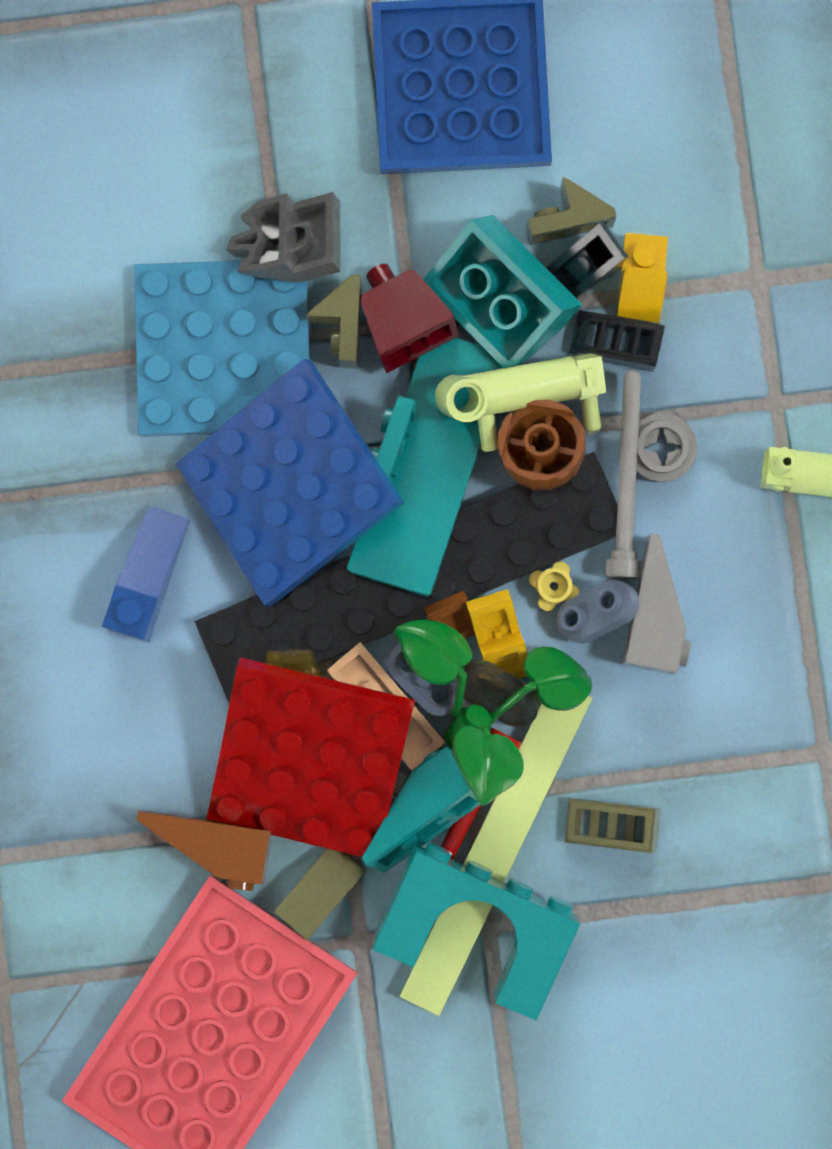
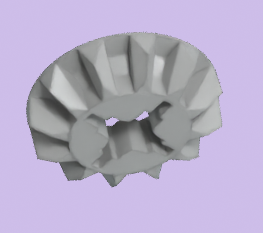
M657 413L645 417L639 422L637 471L645 479L661 483L682 477L693 465L697 454V441L692 429L684 420L672 414ZM659 430H662V437L665 438L666 444L680 447V449L667 453L664 466H661L658 453L644 450V448H649V446L657 443L660 435Z

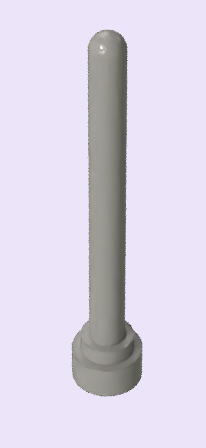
M636 370L627 371L623 382L615 550L611 551L610 559H606L605 577L640 579L641 561L637 560V552L633 551L641 375Z

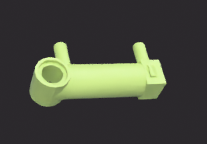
M588 353L464 376L450 375L438 384L435 391V402L437 408L444 415L461 422L477 420L481 449L485 452L498 449L494 414L527 408V403L534 400L562 402L579 399L584 430L587 432L598 431L601 428L597 396L606 393L602 356ZM466 387L469 392L468 403L463 408L457 409L454 405V396L460 388Z
M769 447L763 456L760 488L772 489L776 492L787 491L832 497V454L788 449V447Z

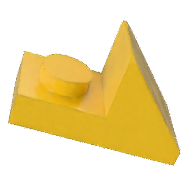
M625 233L623 250L628 255V258L621 267L616 316L660 323L668 272L665 271L668 237Z

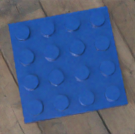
M409 0L372 2L380 174L551 166L552 153L543 0Z
M308 359L301 360L176 463V466L264 606H273L404 504V501L314 363Z

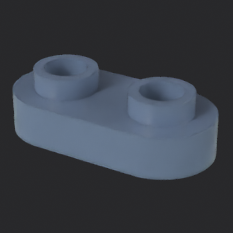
M618 580L605 581L566 601L560 607L556 616L557 630L568 641L578 644L589 643L629 623L635 617L639 608L638 594L631 585ZM614 595V604L608 608V600ZM577 613L578 621L574 626H572L573 618Z
M399 643L393 647L387 657V669L392 679L427 713L433 716L449 715L451 708L454 706L458 681L454 679L446 685L432 684L423 680L414 671H403L400 667V662L404 658L401 645ZM437 686H442L448 691V698L443 703H437L431 697L432 690Z

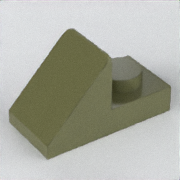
M562 177L560 190L565 211L559 212L558 207H549L536 211L534 218L528 219L526 231L529 244L535 245L588 233L602 221L607 228H612L617 216L615 208L568 178Z
M350 275L306 315L308 323L312 325L340 326V330L332 329L331 355L339 356L340 368L357 369L360 275Z

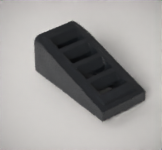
M579 310L569 353L577 355L591 353L602 356L603 361L653 372L657 364L665 325ZM589 323L597 325L593 346L584 345ZM606 327L614 329L610 349L601 348ZM623 331L631 333L627 352L619 351ZM640 335L648 337L644 355L636 354Z

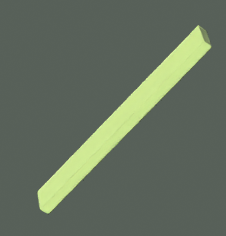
M588 696L578 707L567 711L548 709L542 703L540 704L519 749L524 763L521 778L514 786L494 799L463 865L466 866L468 861L477 862L493 871L491 877L502 882L505 881L593 699L592 697ZM464 901L446 909L436 919L399 997L440 1016L493 905L482 901Z

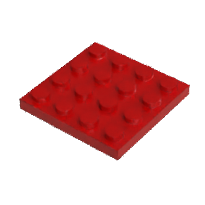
M240 657L236 668L206 819L240 827L264 829L271 831L273 836L363 857L382 822L388 817L415 700Z

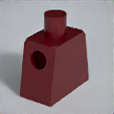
M379 264L369 270L366 278L372 289L363 293L360 301L386 374L459 336L452 312L415 270H407L396 277L388 264Z

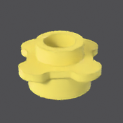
M556 562L552 568L543 572L539 570L534 571L529 577V584L536 588L539 596L538 606L544 611H552L555 605L579 595L578 587L572 585V580L569 576L570 567L565 562ZM552 582L558 584V589L555 591L550 589Z

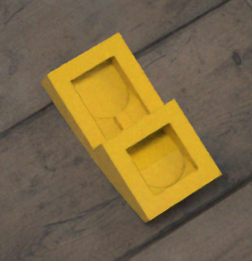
M508 589L467 601V609L491 688L527 677L523 664L528 654Z

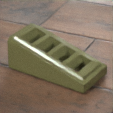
M570 798L565 843L646 853L656 852L660 808ZM583 809L591 810L589 835H581ZM601 812H609L606 837H599ZM619 814L627 815L624 839L617 838ZM637 816L645 817L642 841L635 840Z

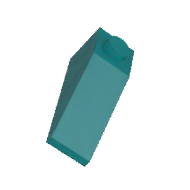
M447 746L444 749L431 752L424 758L423 764L411 772L389 810L388 817L382 822L362 857L365 865L386 873L407 858L415 844L419 846L425 845L480 805L462 776L453 749Z

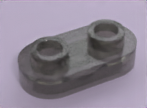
M471 661L462 668L467 674L463 699L472 705L484 707L489 714L526 684L489 661ZM533 690L527 693L497 720L513 727L526 726L533 722L538 713L539 698L537 692Z

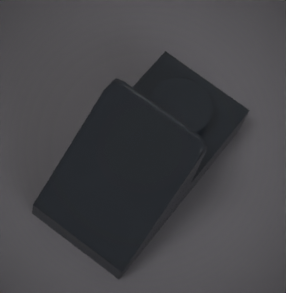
M602 221L546 268L578 300L601 280L614 276L620 270L628 255Z

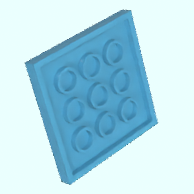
M242 260L134 264L138 435L140 437L211 435L301 360H310L309 323L306 315L309 313L308 281L289 282L242 275L238 272L239 264Z

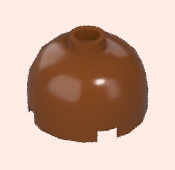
M534 400L527 403V408L519 409L514 414L512 411L505 417L498 431V452L505 470L518 484L533 490H551L566 484L578 473L585 458L586 436L582 423L580 424V421L574 416V412L569 407L553 400Z

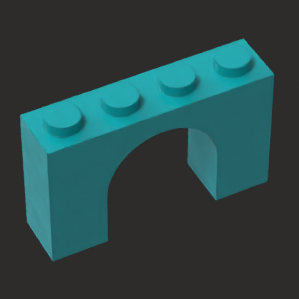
M428 843L426 848L415 844L372 939V949L414 968L434 922L446 909L464 901H482L492 904L508 916L514 926L515 933L513 948L493 990L495 1003L537 1021L580 926L577 915L572 912L574 907L554 896H549L548 901L531 895L533 888L518 880L509 878L507 884L491 877L492 870L477 862L468 861L465 866L451 860L452 853L438 845Z

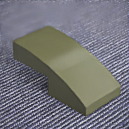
M326 849L275 909L274 913L308 941L366 870L346 853Z

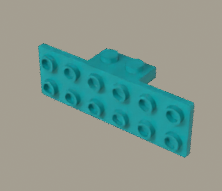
M454 338L420 356L406 397L398 395L394 409L390 407L386 409L380 432L385 433L380 449L374 447L372 454L404 501V504L356 540L347 566L350 573L426 597L432 594L481 447L478 421L461 422L444 415L437 408L435 391L438 384L450 375L464 376L502 369L503 367L481 345ZM466 387L460 388L454 396V405L457 409L463 408L468 403L469 392Z

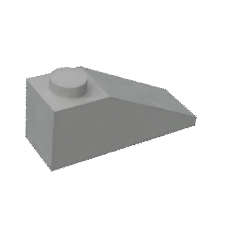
M651 533L646 538L640 579H638L636 588L639 597V608L629 624L622 664L673 675L678 673L679 666L686 667L691 641L684 640L686 627L661 537L659 534Z

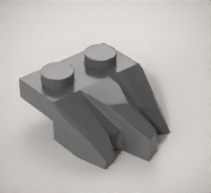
M334 192L296 203L292 201L287 193L258 201L241 215L242 221L250 226V230L231 237L226 248L233 256L245 258L240 262L238 272L242 275L289 282H304L340 272V201Z

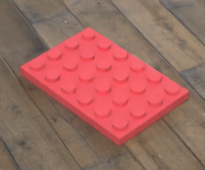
M210 875L62 1102L132 1149H244L358 974V971L308 939L307 941L293 928L234 889L227 888L225 883Z

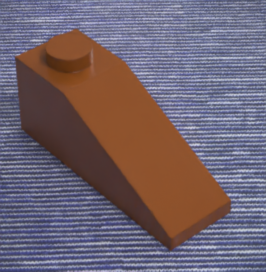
M138 811L137 821L215 877L227 879V888L253 891L254 884L262 885L265 882L272 838L271 831L151 811Z

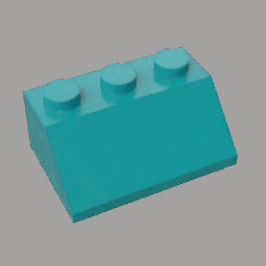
M494 215L471 219L423 279L452 312L454 318L503 368L522 365L554 338L582 306L560 281Z

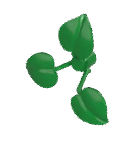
M432 620L410 621L397 626L393 632L400 642L407 663L423 680L432 684L446 685L457 677L458 682L454 706L450 710V714L455 718L445 731V740L448 746L453 749L462 776L481 806L489 804L498 795L514 786L521 778L524 769L521 753L515 744L503 735H490V729L495 720L533 690H536L539 700L545 707L556 711H567L578 707L586 700L592 690L590 676L587 675L586 670L577 661L556 648L539 647L527 655L523 664L524 672L532 682L525 684L491 714L480 705L463 707L467 674L462 668L469 664L472 659V651L465 638L454 628Z

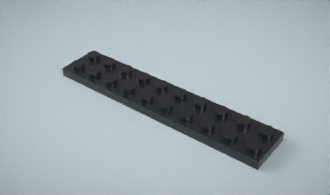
M595 452L585 455L578 473L562 486L551 490H533L517 484L460 508L432 594L428 597L350 573L347 569L350 555L320 568L273 606H264L259 596L255 595L194 622L228 702H230L236 668L240 657L302 672L349 652L360 642L362 645L389 635L401 624L426 619L427 615L424 607L461 591H464L468 600H471L532 574L534 571L546 568L556 562L616 538L617 502Z

